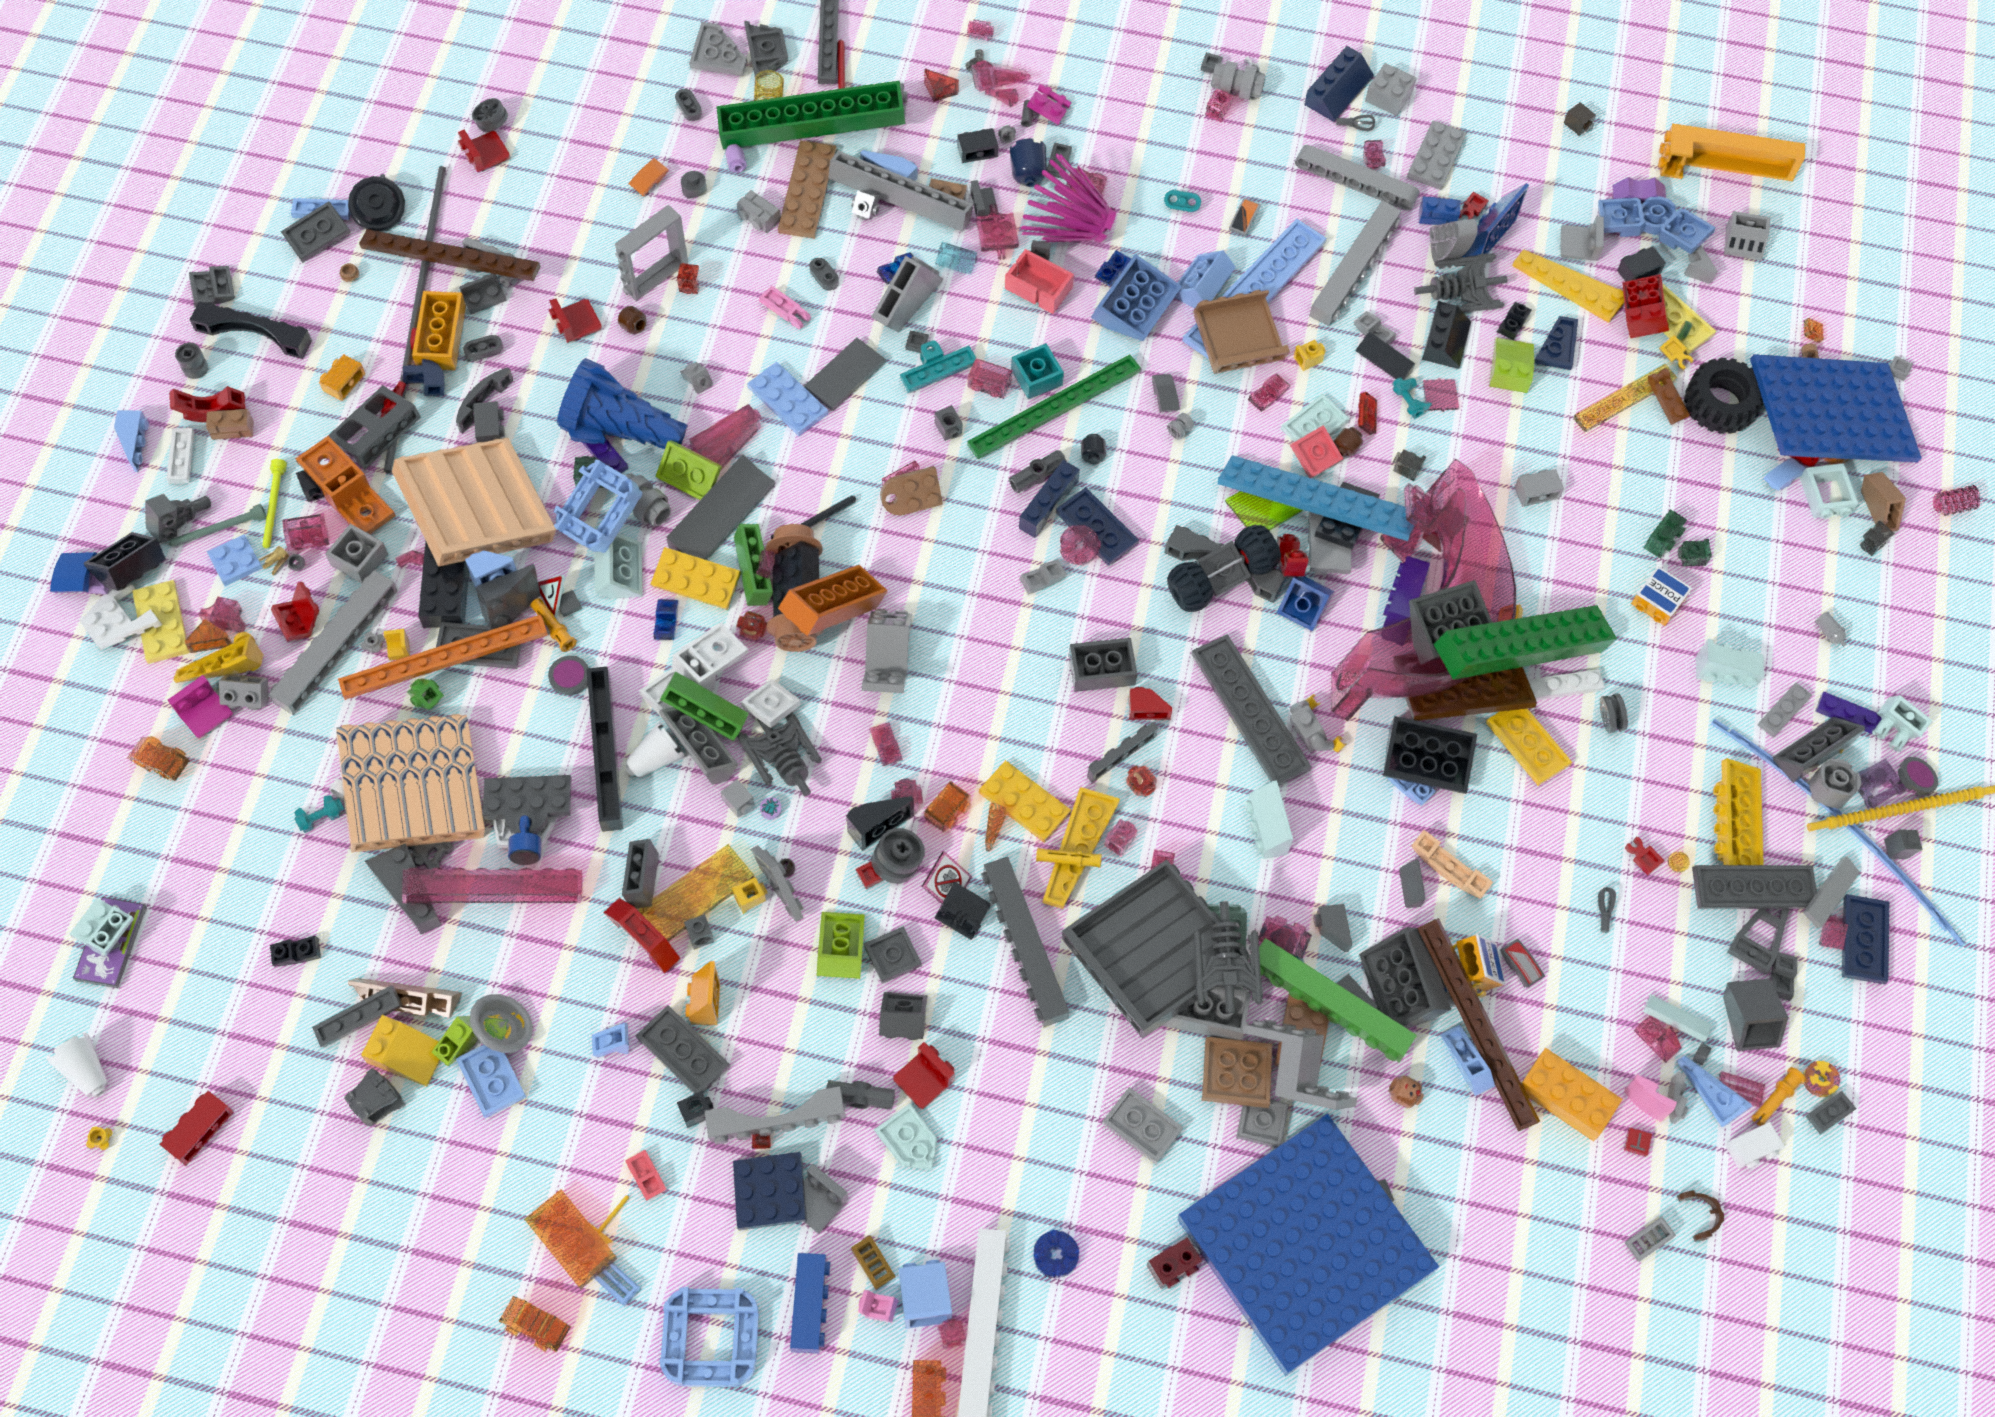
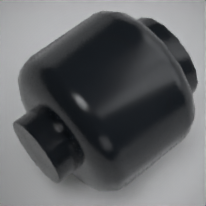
M1089 434L1082 439L1081 457L1089 464H1098L1105 459L1107 454L1104 438L1098 434Z

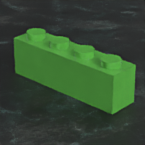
M739 524L734 535V542L747 606H767L773 590L759 524Z
M676 671L660 698L661 701L732 741L735 740L743 728L749 714Z

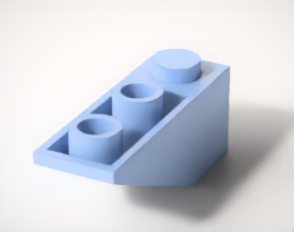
M117 410L114 424L115 431L133 470L138 472L139 464H142L143 461L142 447H145L146 444L145 431L149 428L148 419L145 418L142 411Z

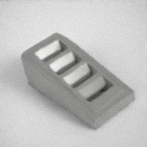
M1661 1216L1624 1243L1637 1261L1640 1262L1677 1235ZM1657 1225L1666 1235L1665 1238H1662L1658 1231L1655 1229ZM1651 1230L1659 1242L1655 1243L1647 1232ZM1644 1235L1652 1247L1648 1249L1640 1237ZM1634 1241L1639 1243L1645 1251L1641 1254L1633 1244Z

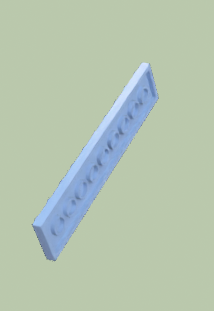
M1296 218L1223 296L1229 298L1239 293L1249 294L1255 290H1269V294L1266 297L1267 303H1269L1326 243L1327 238ZM1196 323L1183 336L1182 341L1209 359Z

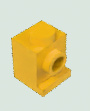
M1314 339L1301 346L1297 345L1293 357L1301 369L1305 371L1322 363L1326 350L1322 343H1317Z
M756 877L732 888L733 896L743 914L747 910L765 902V895L768 894L763 882L758 883Z

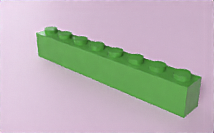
M1265 938L1259 946L1261 976L1263 975L1268 978L1274 986L1287 990L1294 999H1301L1307 1003L1308 1007L1313 1011L1321 1012L1327 1016L1330 1022L1346 1028L1350 1035L1360 1037L1369 1047L1377 1048L1389 1060L1401 1062L1417 1036L1415 1033Z

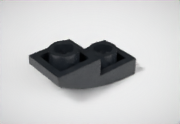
M1514 302L1499 326L1497 333L1515 340L1532 309Z
M315 935L297 941L288 939L270 945L271 961L274 967L299 964L321 958L319 938Z

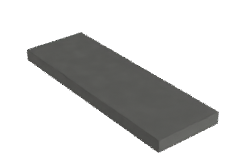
M1695 865L1692 867L1698 909H1806L1817 893L1813 865Z

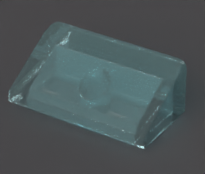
M941 242L935 264L971 275L977 261V252Z

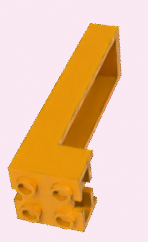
M1672 123L1669 131L1666 130L1664 143L1661 142L1659 147L1661 157L1659 158L1658 168H1661L1660 176L1677 179L1683 178L1684 166L1688 165L1793 182L1805 159V143Z

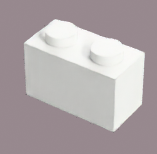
M1768 1122L1730 1140L1725 1147L1739 1170L1746 1166L1749 1170L1761 1164L1759 1160L1765 1157L1769 1161L1779 1156L1778 1151L1784 1147V1144L1771 1122Z

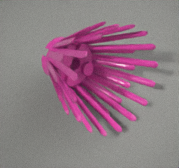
M1056 154V158L1082 186L1050 159V164L1076 192L1043 170L1042 175L1056 184L1054 190L1070 201L1036 184L1034 185L1035 190L1062 204L1049 201L1047 205L1033 200H1028L1027 204L1062 216L1064 219L1052 216L1037 217L1027 214L1022 217L1027 220L1075 229V231L1021 226L1020 228L1023 230L1044 232H1023L1021 235L1047 236L1042 238V240H1046L1045 242L1093 240L1102 243L1107 237L1103 233L1107 229L1111 230L1116 217L1115 208L1108 205L1079 165L1077 168L1083 177L1061 154L1060 156Z

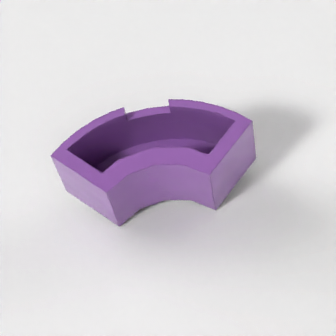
M1627 177L1612 185L1613 199L1638 198L1641 200V203H1644L1645 199L1649 197L1661 196L1666 198L1665 185L1655 177L1648 180H1634Z

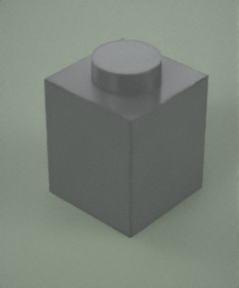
M1899 829L1884 839L1889 859H1908L1923 850L1918 830Z

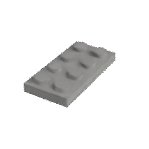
M1432 120L1409 169L1407 178L1442 190L1467 132Z

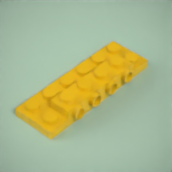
M1726 758L1721 761L1722 780L1717 782L1713 788V794L1717 796V803L1713 809L1714 814L1717 815V823L1714 826V833L1717 834V843L1714 846V852L1718 854V860L1722 861L1723 865H1764L1761 769Z

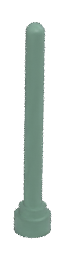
M260 503L253 506L250 512L169 540V545L175 547L252 519L254 521L264 520L267 516Z

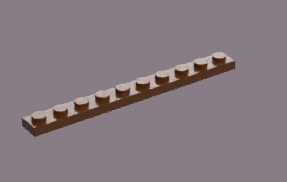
M366 229L359 242L361 249L533 282L541 268L540 263L537 261Z
M1434 919L1418 927L1417 929L1479 1054L1491 1070L1494 1084L1518 1132L1538 1124L1540 1120L1440 919Z

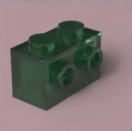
M1670 509L1650 535L1644 549L1661 559L1666 551L1670 552L1676 544L1675 538L1678 537L1680 539L1686 528L1684 525L1687 519Z

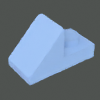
M622 1023L592 1034L593 1056L602 1057L613 1052L628 1054V1023Z

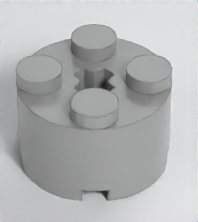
M1831 759L1824 763L1811 777L1809 782L1812 793L1811 798L1815 802L1828 807L1842 808L1860 789V775L1851 769L1853 766L1850 763L1841 759Z

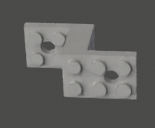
M886 609L871 611L867 623L866 661L862 691L904 693L907 682L909 634L912 623V614L908 613V611L896 610L895 613L887 612Z
M1268 1019L1263 1021L1253 1020L1252 1024H1244V1034L1282 1042L1275 1096L1333 1110L1356 1107L1357 1098L1349 1096V1092L1336 1090V1093L1330 1092L1328 1087L1317 1086L1324 1035L1316 1034V1030L1311 1028L1296 1029V1025L1292 1024L1276 1025L1277 1021Z

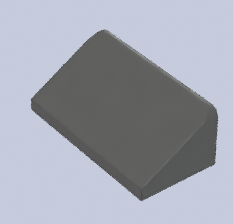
M1415 859L1399 869L1406 908L1421 907L1426 899L1420 863L1418 859Z

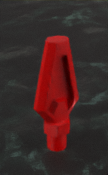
M399 381L392 391L402 397L406 383ZM387 398L384 401V408H382L379 418L384 417L396 406V403Z

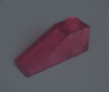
M985 60L978 61L976 65L971 66L974 87L979 92L1031 78V75L1023 69Z

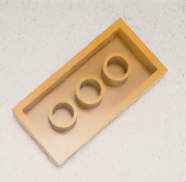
M423 291L412 353L416 366L422 365V359H428L437 363L442 370L456 371L466 310L462 292Z
M1546 1047L1521 1082L1528 1098L1593 1142L1601 1135L1623 1100Z

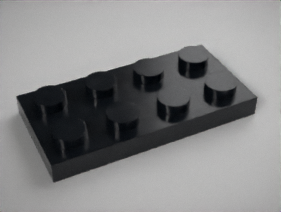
M1342 482L1340 486L1341 488L1353 490L1378 499L1380 497L1378 493L1346 482ZM1323 516L1316 529L1315 537L1353 550L1364 528Z

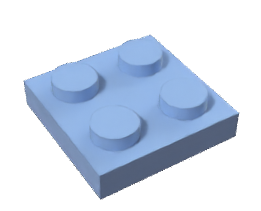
M245 534L206 551L224 586L263 569Z

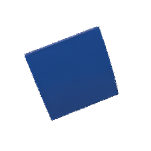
M61 553L53 571L50 592H89L91 572L83 563L97 553Z

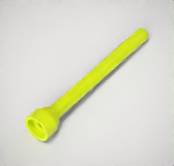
M272 459L270 463L273 478L262 546L266 549L271 546L281 476L284 475L287 469V462L282 459Z

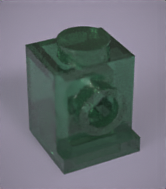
M1704 539V541H1683L1681 547L1678 548V558L1681 559L1682 566H1706L1712 557L1709 539Z

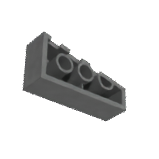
M406 843L365 860L369 870L421 935L442 926Z

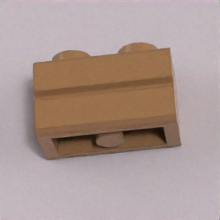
M248 409L207 412L206 428L212 440L253 437L254 422Z

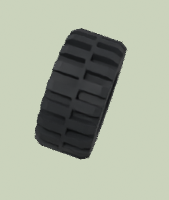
M1727 358L1711 359L1708 363L1705 362L1700 365L1699 369H1696L1684 396L1685 407L1688 412H1691V418L1697 420V424L1701 427L1705 426L1711 432L1714 430L1718 431L1719 434H1725V432L1732 434L1736 433L1737 430L1742 431L1746 429L1747 426L1752 424L1763 406V399L1753 368H1749L1746 363L1737 362V359L1733 358L1727 360ZM1710 389H1726L1736 396L1739 403L1728 404L1722 402L1712 394Z

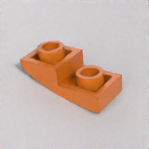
M653 158L628 184L644 197L655 183L658 185L669 169Z

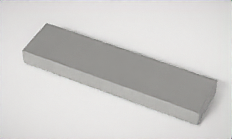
M1847 856L1840 859L1803 912L1816 928L1824 925L1860 873Z

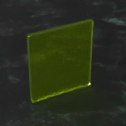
M1242 491L1225 499L1226 504L1245 527L1262 525L1269 531L1303 511L1299 508Z

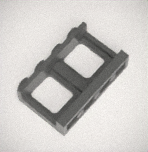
M382 385L328 436L343 452L353 457L359 467L365 470L414 425L421 416L413 403ZM387 398L396 403V406L384 417L379 418L376 416L384 408V401ZM362 427L368 430L356 443L350 444L347 442Z

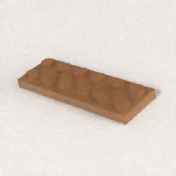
M800 140L778 226L779 234L815 239L830 180L828 178L830 160L836 154V145Z

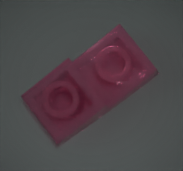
M1276 373L1264 381L1261 388L1250 394L1248 401L1262 412L1277 401L1291 385Z
M890 722L869 729L882 766L903 760Z

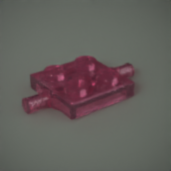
M990 204L991 214L976 217L981 252L997 251L998 259L1001 260L1002 254V260L1006 258V249L1019 248L1014 213H998L997 204H994V209L993 204Z

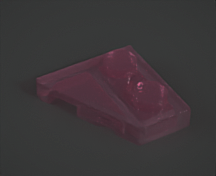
M1417 522L1408 541L1385 534L1381 535L1380 540L1405 563L1406 557H1411L1423 531V526Z

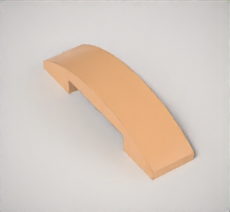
M1423 830L1411 845L1413 850L1443 878L1468 894L1481 899L1493 881L1477 869L1472 871L1439 846L1441 843L1439 840Z

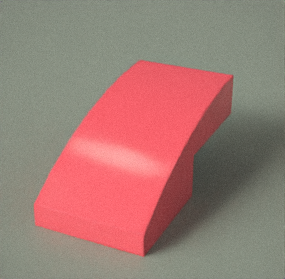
M646 1150L625 1160L646 1201L667 1190Z

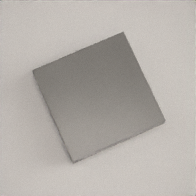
M1270 1100L1269 1108L1242 1105L1236 1138L1274 1148L1282 1145L1289 1104Z

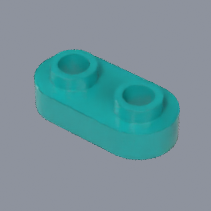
M1172 189L1164 197L1165 205L1170 209L1195 212L1201 206V198L1194 192ZM1175 195L1177 197V201L1172 202L1170 200V197ZM1189 199H1195L1196 203L1190 205Z

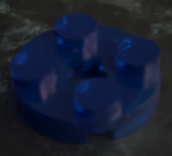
M1051 1230L1043 1234L1034 1246L1033 1258L1035 1266L1041 1274L1049 1278H1063L1070 1275L1075 1270L1079 1261V1247L1076 1241L1063 1231ZM1059 1249L1062 1258L1053 1260L1050 1251Z

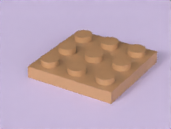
M1206 1037L1201 1101L1269 1108L1272 1044Z

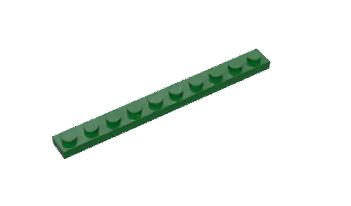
M1129 354L968 440L967 446L975 457L980 459L1138 374L1141 371V367Z

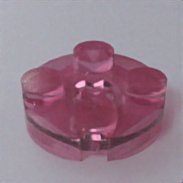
M1085 525L1070 526L1060 537V553L1067 562L1074 565L1084 566L1090 563L1097 556L1101 547V542L1096 532ZM1077 541H1083L1082 549L1076 550Z

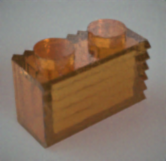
M949 781L946 787L925 809L924 818L942 832H945L948 828L952 829L958 822L957 817L961 813L965 814L971 807V795L952 781Z

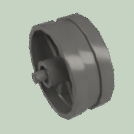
M497 98L481 102L472 112V119L482 132L498 129L505 123L508 117L507 110Z

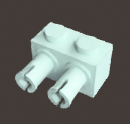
M1901 695L1889 697L1877 714L1882 720L1872 733L1873 735L1878 733L1876 737L1884 740L1892 727L1896 728L1898 733L1889 743V747L1892 748L1894 746V751L1901 752L1909 739L1922 737L1933 720Z

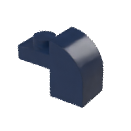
M422 359V365L402 366V382L406 384L423 383L424 396H444V374L437 363L428 359Z

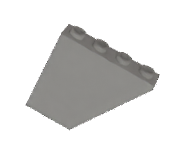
M905 256L871 318L899 333L942 283L944 278L939 276L940 272L917 257L913 256L910 259Z

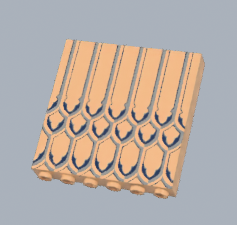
M453 714L449 717L432 716L428 719L410 718L406 721L389 720L385 723L367 722L363 725L353 726L346 724L336 727V740L351 853L396 848L405 843L407 846L484 838L485 827L467 715Z

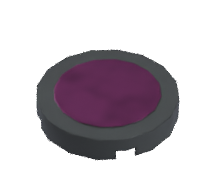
M577 656L560 657L549 668L548 678L551 687L559 694L562 693L569 696L579 694L588 685V665Z
M1908 757L1899 764L1898 775L1907 789L1910 791L1913 789L1916 791L1915 794L1920 796H1927L1936 790L1938 777L1927 762L1918 757Z

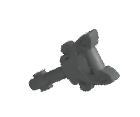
M449 842L407 846L409 849L414 850L415 865L418 867L425 865L431 873L437 876L440 874L439 864L444 855L454 851L453 844ZM433 850H437L432 860L428 859L429 854Z

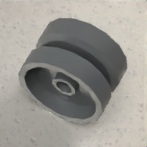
M904 828L890 829L882 835L871 856L872 867L881 879L889 883L901 884L908 882L922 863L925 856V848L921 839L914 832Z

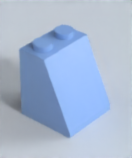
M929 1260L926 1261L925 1265L917 1266L916 1263H906L903 1265V1268H898L905 1329L952 1323V1308L945 1262Z

